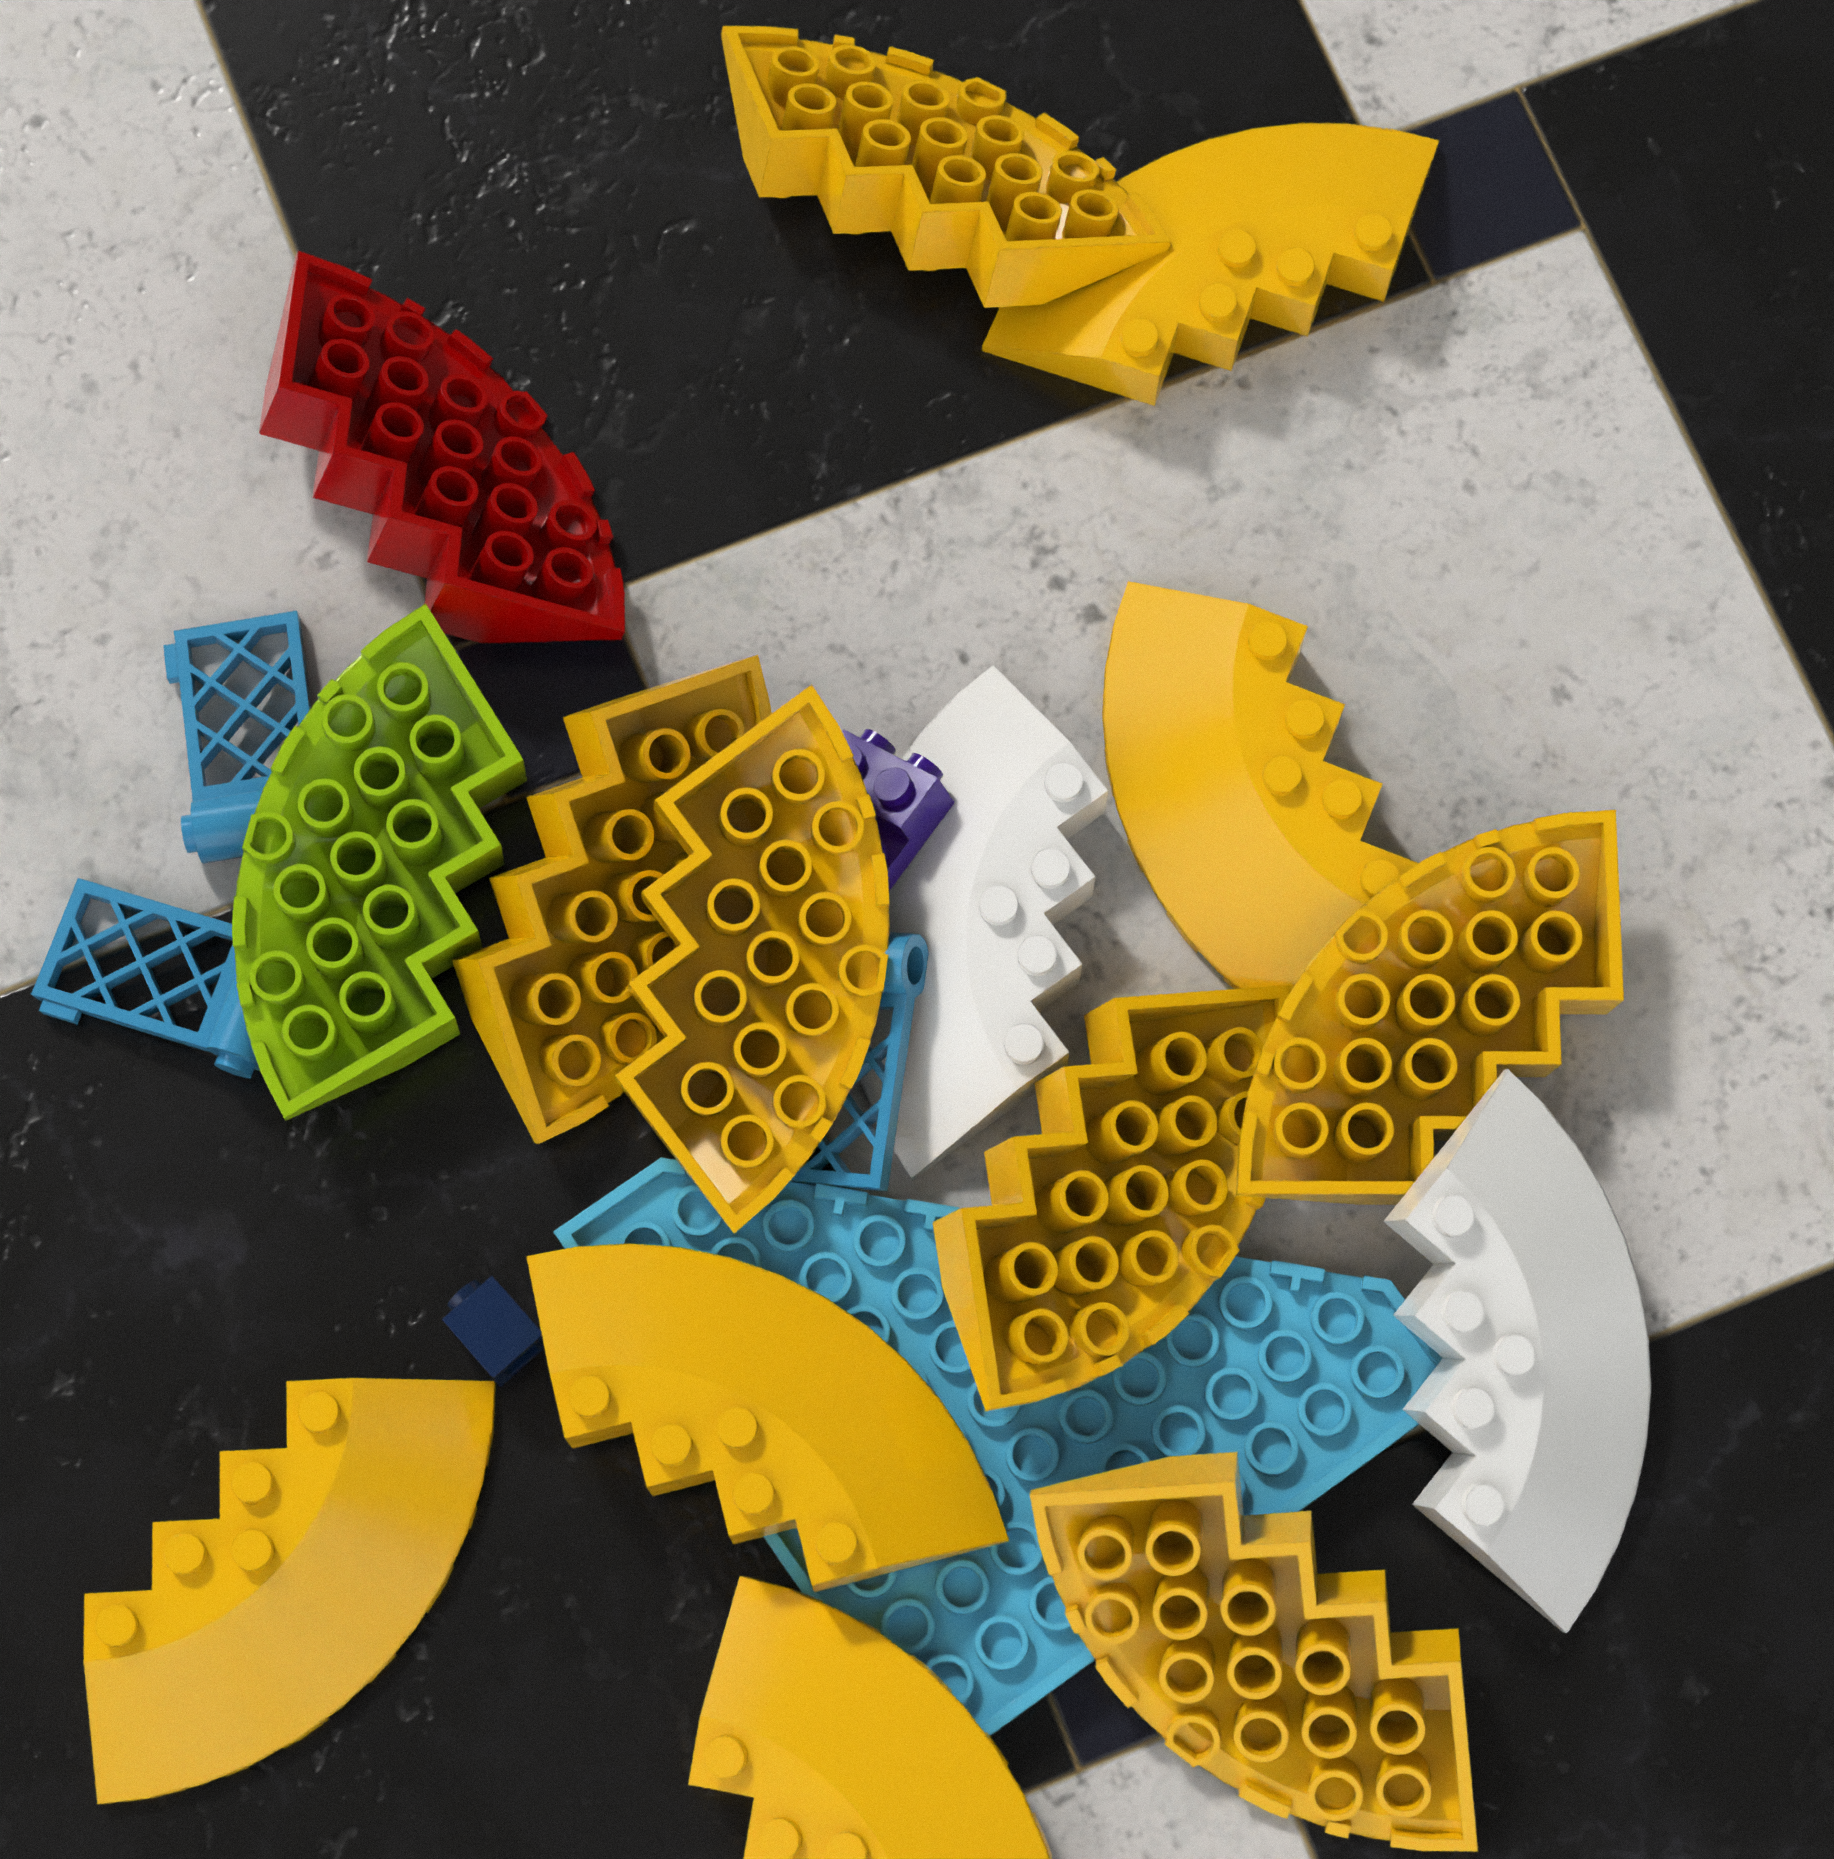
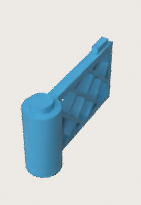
M297 611L174 631L175 643L163 645L167 680L169 684L180 683L193 800L191 802V814L181 816L182 836L187 853L198 852L200 861L203 864L241 858L243 856L242 846L251 814L255 813L263 788L271 774V770L263 764L279 744L287 738L293 727L297 723L300 725L311 709L301 620ZM287 632L289 648L273 667L250 652L263 636ZM235 640H241L239 644L234 642ZM219 644L231 653L214 674L209 677L193 666L191 648ZM242 661L265 675L245 700L223 686V683ZM290 667L292 668L293 680L284 675ZM195 680L203 685L197 694ZM276 684L294 694L296 704L280 723L257 709L258 705ZM214 694H217L238 708L218 733H215L199 722V712ZM249 716L272 731L252 757L229 742ZM201 736L209 741L204 750L202 749ZM221 750L244 764L243 768L231 782L207 786L205 769ZM255 773L261 776L258 778H252L255 775Z
M78 878L31 993L37 1000L42 1001L39 1011L44 1015L78 1024L83 1013L207 1051L217 1056L214 1063L216 1067L236 1076L251 1078L254 1070L260 1071L246 1030L243 1010L239 1001L233 944L226 962L204 974L192 951L193 947L214 936L232 941V924ZM90 899L111 904L119 923L87 938L81 921ZM124 909L138 913L128 918ZM156 919L168 921L177 940L145 956L134 930ZM181 926L188 927L196 931L188 935H185ZM75 936H76V938H77V940H78L79 943L76 944V945H74V946H72L73 941H74ZM126 936L136 961L104 976L94 951ZM183 953L194 979L162 994L151 968ZM85 956L96 982L72 994L55 989L63 967ZM142 973L154 999L131 1011L120 1009L111 989ZM217 982L215 990L212 994L209 986ZM201 991L208 1008L199 1031L196 1032L177 1026L169 1006ZM102 994L106 1004L91 999ZM160 1011L164 1022L149 1016Z
M889 932L888 949L885 952L888 955L886 977L879 1010L893 1011L890 1035L874 1049L869 1045L860 1073L854 1083L855 1085L873 1069L883 1082L881 1098L863 1113L849 1093L843 1105L855 1121L831 1143L824 1136L818 1144L821 1151L805 1164L790 1182L888 1191L915 997L919 996L924 989L929 955L926 941L920 934ZM886 1057V1063L884 1066V1064L881 1061ZM877 1121V1126L875 1130V1128L872 1125ZM862 1133L865 1134L873 1146L870 1174L851 1173L838 1155ZM829 1162L835 1169V1171L821 1170Z

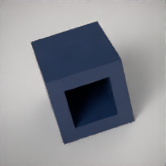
M493 1276L489 1277L483 1284H480L478 1280L471 1281L461 1288L447 1304L451 1311L442 1318L443 1322L500 1387L545 1349L541 1330Z

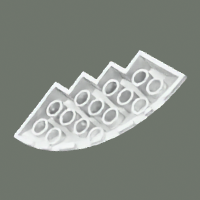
M994 665L956 694L922 729L901 758L907 761L912 753H917L934 763L942 771L943 777L940 781L954 801L953 806L889 891V932L920 934L926 941L929 953L924 989L919 996L915 997L893 1151L911 1181L1036 1092L1035 1082L1068 1065L1069 1051L1039 1012L1080 983L1082 963L1053 925L1093 897L1095 875L1067 839L1105 813L1108 790L1071 742ZM878 1011L876 1025L869 1044L872 1049L890 1035L893 1011ZM886 1057L881 1061L884 1064V1066L886 1063ZM873 1069L860 1079L863 1092L870 1107L881 1098L883 1084Z
M1505 1069L1383 1221L1433 1263L1432 1267L1393 1315L1443 1358L1406 1404L1403 1411L1453 1452L1412 1505L1560 1631L1568 1633L1596 1591L1615 1553L1636 1496L1647 1445L1651 1398L1649 1337L1640 1285L1628 1245L1603 1187L1576 1143L1545 1104L1509 1069Z

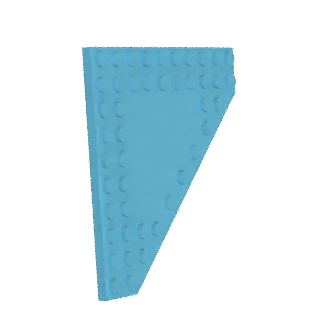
M661 1157L554 1230L553 1233L564 1249L577 1246L627 1243L682 1247L731 1257L778 1273L826 1297L869 1326L904 1357L941 1399L970 1443L992 1488L1009 1542L814 1593L798 1529L794 1528L764 1536V1539L802 1593L822 1600V1603L837 1608L856 1620L864 1621L878 1629L882 1635L907 1654L918 1658L952 1690L951 1693L965 1706L982 1730L988 1732L990 1736L1095 1661L1078 1633L1074 1634L1065 1615L1066 1608L1055 1587L1052 1575L1049 1576L1038 1543L1030 1499L1031 1490L1170 1456L1237 1452L1244 1515L1300 1512L1420 1425L1404 1412L1403 1408L1443 1359L1393 1316L1405 1301V1298L1391 1280L1363 1276L1362 1278L1326 1272L1323 1268L1275 1260L1267 1262L1235 1256L1222 1277L1213 1282L1184 1320L1167 1336L1141 1351L1123 1364V1366L1078 1388L1034 1403L985 1411L942 1288L933 1228L934 1221L958 1210L959 1207L912 1199L903 1201L868 1195V1192L817 1183L814 1186L789 1181L768 1205L738 1231L733 1233L678 1161Z

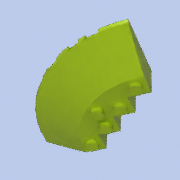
M426 603L380 633L360 650L361 655L335 681L331 679L317 694L318 700L313 704L300 725L293 727L270 768L271 774L263 788L255 813L251 814L242 846L243 856L237 880L236 896H234L232 918L236 986L243 1010L246 1030L260 1072L285 1121L402 1069L460 1035L456 1019L432 981V978L453 967L452 959L483 948L478 929L455 893L505 865L501 844L479 808L527 781L522 756Z

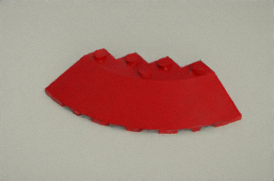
M298 251L292 269L265 387L259 434L319 451L313 498L373 514L367 562L426 578L424 604L426 603L445 634L478 643L621 640L625 633V592L621 568H615L609 546L613 538L608 519L601 520L591 499L595 489L576 454L571 452L562 455L542 429L548 415L527 391H513L504 378L490 367L493 358L470 338L457 329L450 335L423 317L426 310L425 307L409 298L402 305L392 298L369 288L372 279L344 266Z

